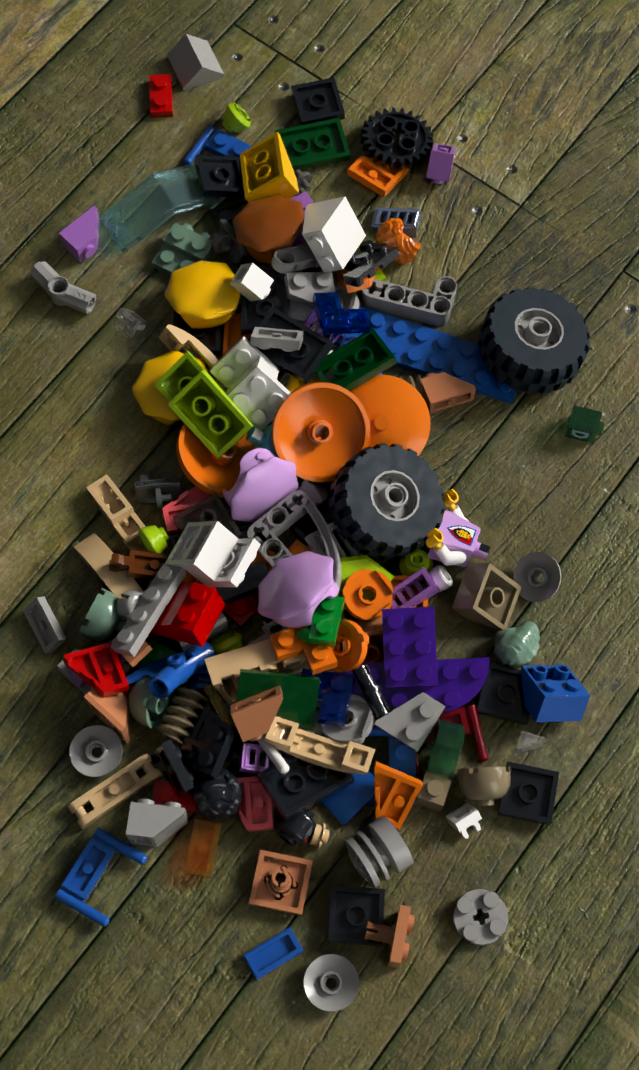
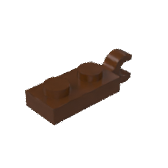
M130 550L128 556L112 554L109 561V571L120 572L127 570V577L153 580L169 555Z

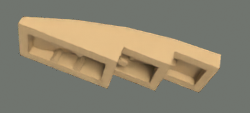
M106 474L87 486L88 492L129 550L147 552L137 535L139 529L146 526L109 476Z

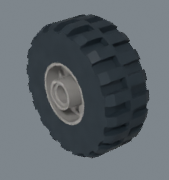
M527 287L521 290L520 288L510 291L509 294H503L490 306L478 337L479 353L483 362H486L485 366L489 372L493 373L502 384L506 383L511 389L516 391L519 389L528 394H534L535 392L545 394L550 393L551 390L562 389L576 377L590 348V332L588 326H585L586 321L583 315L579 314L577 307L573 303L567 302L565 297L553 294L547 289L538 290L535 287Z
M381 443L376 444L373 448H364L339 469L335 475L336 480L330 488V493L333 494V497L329 499V506L334 513L332 516L333 522L341 530L339 532L344 540L347 538L352 543L351 547L359 551L361 549L365 552V555L371 558L379 555V558L382 560H390L394 557L402 558L419 549L426 543L428 539L427 533L435 528L438 529L443 521L440 515L445 512V502L442 501L444 491L443 487L439 485L437 473L432 471L428 466L429 463L424 458L421 459L417 456V452L411 449L405 450L401 445L392 444L388 447L387 444Z

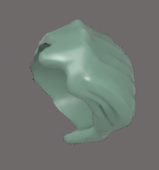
M524 621L518 627L505 628L497 634L494 655L500 665L515 669L529 665L539 650L540 635L537 625L531 621Z

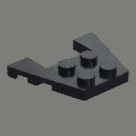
M371 240L361 242L344 267V269L350 271L343 275L345 284L355 287L363 285V278L366 276L372 278L375 275L374 270L379 266L380 269L385 268L399 257L398 248L388 246L386 243H373ZM316 260L317 266L303 269V272H323Z

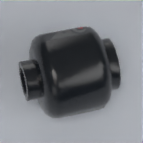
M306 809L287 821L282 816L277 823L278 836L292 847H295L296 844L300 846L306 844L316 828V822L313 819L315 814L310 809Z

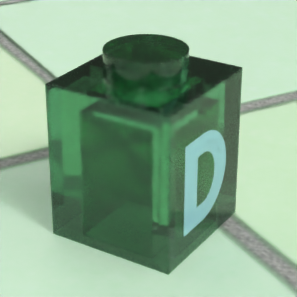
M574 405L569 417L565 437L594 443L596 436H601L604 422L600 421L602 412Z

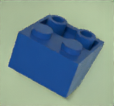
M536 664L533 666H522L521 678L524 705L535 722L582 720L590 694L567 665Z

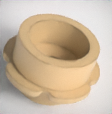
M325 823L321 825L316 824L314 833L308 840V844L314 845L316 849H319L321 845L325 846L327 844L330 831L325 829Z

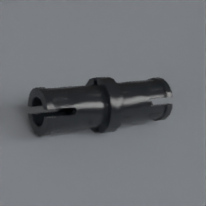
M368 664L353 670L352 673L362 690L361 695L369 703L375 719L391 712L380 691L382 688L380 684L377 685Z

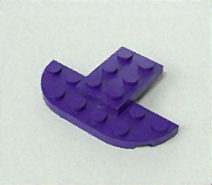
M434 607L382 609L384 662L362 663L359 667L368 664L377 685L380 684L382 688L380 691L390 711H393L422 692L446 706L442 712L460 708L477 695L488 674L489 657L437 660ZM352 671L335 672L336 682L343 694H355L362 697V690Z

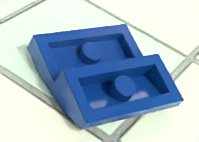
M369 771L367 775L352 774L354 783L320 801L343 827L375 797L374 776Z

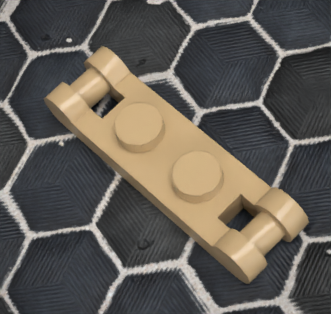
M148 753L142 755L68 805L72 814L75 813L79 819L77 823L81 829L87 828L95 820L163 776L158 768L155 769L151 762L153 760ZM140 769H143L146 773L142 778H139L136 774ZM91 803L94 809L87 813L84 807Z

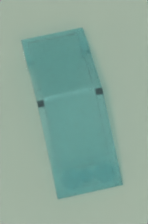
M190 164L151 174L99 215L120 250L126 253L174 214L204 206L212 210L227 197L202 196L195 164Z

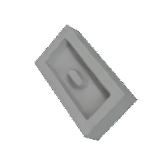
M254 327L250 346H257L260 349L280 348L287 352L300 350L303 341V331Z
M36 597L23 612L44 653H53L67 638L45 597Z

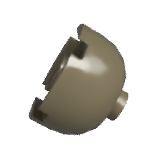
M510 766L457 769V780L462 794L470 800H477L478 806L494 805V800L502 798L508 792L511 781Z

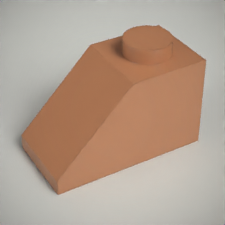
M445 372L438 374L430 373L421 379L422 397L427 404L429 414L474 400L476 388L473 384Z
M280 685L230 705L231 716L243 742L259 740L265 733H268L283 700Z

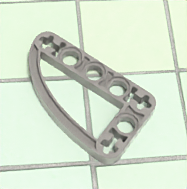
M300 490L293 491L249 527L247 531L248 538H254L261 544L258 551L273 568L278 560L293 556L277 537L308 513L321 534L327 556L333 558V579L340 590L342 571L335 539L320 511L305 492ZM299 500L303 504L298 506L295 502ZM287 508H289L290 511H292L291 514L288 513V511L286 510ZM277 515H285V519L282 523H273V520ZM258 532L263 533L267 541L263 543L256 534ZM271 547H280L277 555L268 556V551Z

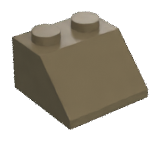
M490 563L468 564L452 609L469 621L501 631L508 626L522 587Z

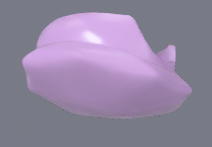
M256 448L245 454L240 461V473L234 487L230 491L225 488L222 490L227 504L231 507L232 519L254 523L286 496L298 489L295 464L279 459L272 452L264 448Z
M306 551L278 560L258 586V612L284 627L297 628L310 625L314 610L318 604L325 598L332 599L338 594V585L333 579V558Z

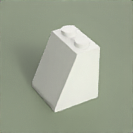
M346 197L311 203L306 206L302 234L324 273L343 270L366 236Z

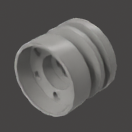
M384 815L368 824L371 838L368 839L360 830L356 832L360 845L351 836L344 840L349 858L355 869L374 889L381 885L376 873L385 882L390 879L386 868L388 865L399 874L414 863L404 840Z

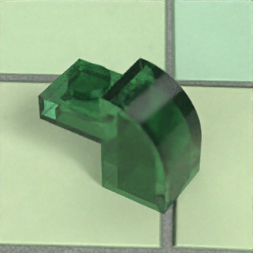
M437 719L430 743L432 750L427 771L454 777L459 753L462 751L464 742V725Z

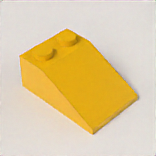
M278 132L240 153L244 194L248 202L277 194L291 199L299 194L297 178Z

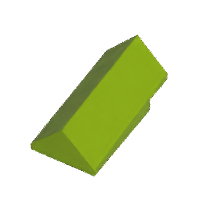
M189 351L154 384L169 401L167 405L217 459L237 444L253 427L251 422Z

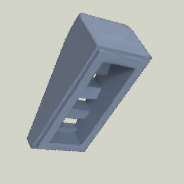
M376 207L371 229L378 230L382 224L379 222L380 216H385L384 221L391 217L403 220V233L408 237L416 238L421 210Z

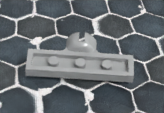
M163 564L145 591L128 590L121 594L122 597L128 598V600L118 599L117 612L120 616H123V620L127 621L111 645V648L116 653L135 657L186 576L187 572L183 567Z

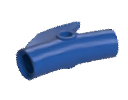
M205 642L203 647L195 645L186 652L157 659L126 678L129 684L144 678H150L151 680L148 682L150 693L158 699H165L180 684L187 682L192 675L206 667L204 659L215 656V652L211 645Z

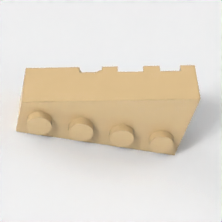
M270 639L204 659L213 686L228 704L236 703L240 669L301 675L310 671L304 654L278 662Z

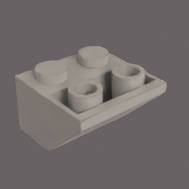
M138 799V803H130L126 836L131 844L158 847L188 824L187 812L185 808L181 807L180 803L165 802L164 806L155 805L153 800Z

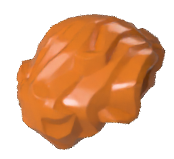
M390 218L379 226L376 233V242L397 247L399 257L394 262L397 264H407L414 260L417 251L421 247V243H414L410 237L403 233L404 225L401 219Z

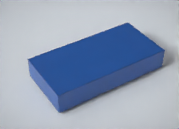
M291 927L247 952L243 957L257 981L300 955L304 950Z

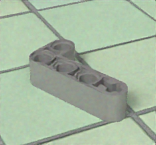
M441 277L438 279L432 294L374 279L371 287L361 290V303L365 307L434 326H443L450 318L455 301L457 283L451 277ZM442 290H447L449 293H444ZM396 298L398 299V301H392L390 299ZM413 304H419L421 306L415 307L413 306ZM435 310H442V311H444V312H443V313H439V312H436Z

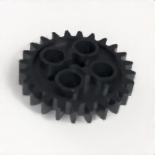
M392 107L391 112L383 108V114L375 111V116L369 115L368 121H364L360 143L363 144V151H368L367 157L374 156V163L379 160L382 161L381 167L390 164L391 170L394 166H398L399 170H402L404 165L411 169L412 163L418 167L420 161L425 162L426 156H430L434 143V134L431 133V127H426V120L419 121L420 115L412 116L413 111L406 114L404 113V108H401L400 112H396L394 107ZM401 125L397 152H393L397 126Z

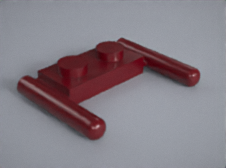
M475 705L442 712L423 742L424 744L472 733L478 761L486 762L488 760ZM415 751L416 778L422 776V769L418 752Z

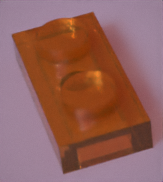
M195 819L184 869L185 874L211 879L222 824Z

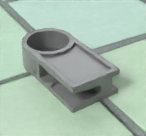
M303 243L276 250L271 265L277 272L286 274V272H295L317 266V259L308 243ZM279 259L285 260V261H287V262H289V263H284V262L280 261Z

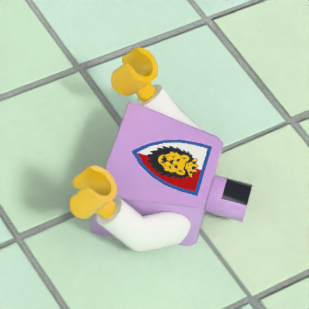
M450 489L442 497V501L445 502V508L448 507L449 509L445 510L441 526L427 533L426 545L430 548L427 557L442 561L446 566L457 565L466 567L471 555L486 560L491 546L477 541L481 529L464 517L459 506L455 505L459 500L458 494L455 490Z

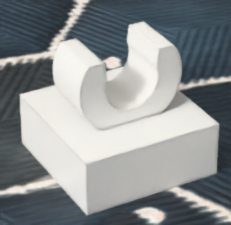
M469 803L464 804L446 816L449 824L466 839L469 838L466 832L469 826L472 825L477 831L481 830V826L477 821L481 820L482 817L479 811Z

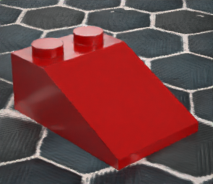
M196 582L181 583L150 633L203 647L225 603L215 587Z

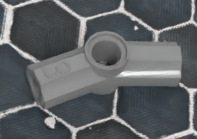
M39 261L33 265L32 270L29 272L30 276L51 297L55 305L68 306L85 314L93 310L97 299L96 294L69 284L68 280L60 276L46 261Z

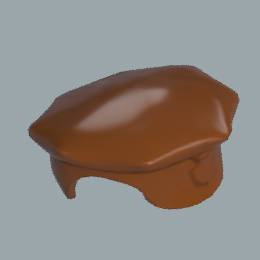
M279 194L248 202L233 218L237 242L244 245L250 255L261 263L270 264L276 250L291 247L300 232H303L304 211L302 203Z

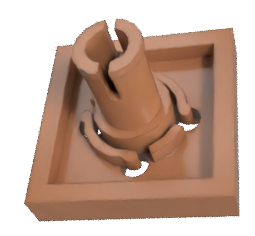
M260 850L249 905L302 916L313 860ZM292 883H293V887H294V888L296 887V883H297V884H298V888H297V889H292V888H291ZM277 893H281V894H282V898H281L280 900H276V899L274 898V896H276L277 898H280V895L277 894Z
M399 906L395 925H392V927L368 921L366 930L369 931H366L365 939L389 944L390 953L387 967L398 969L400 964L405 963L407 960L410 943H406L405 938L406 935L410 936L415 915H410L411 907Z

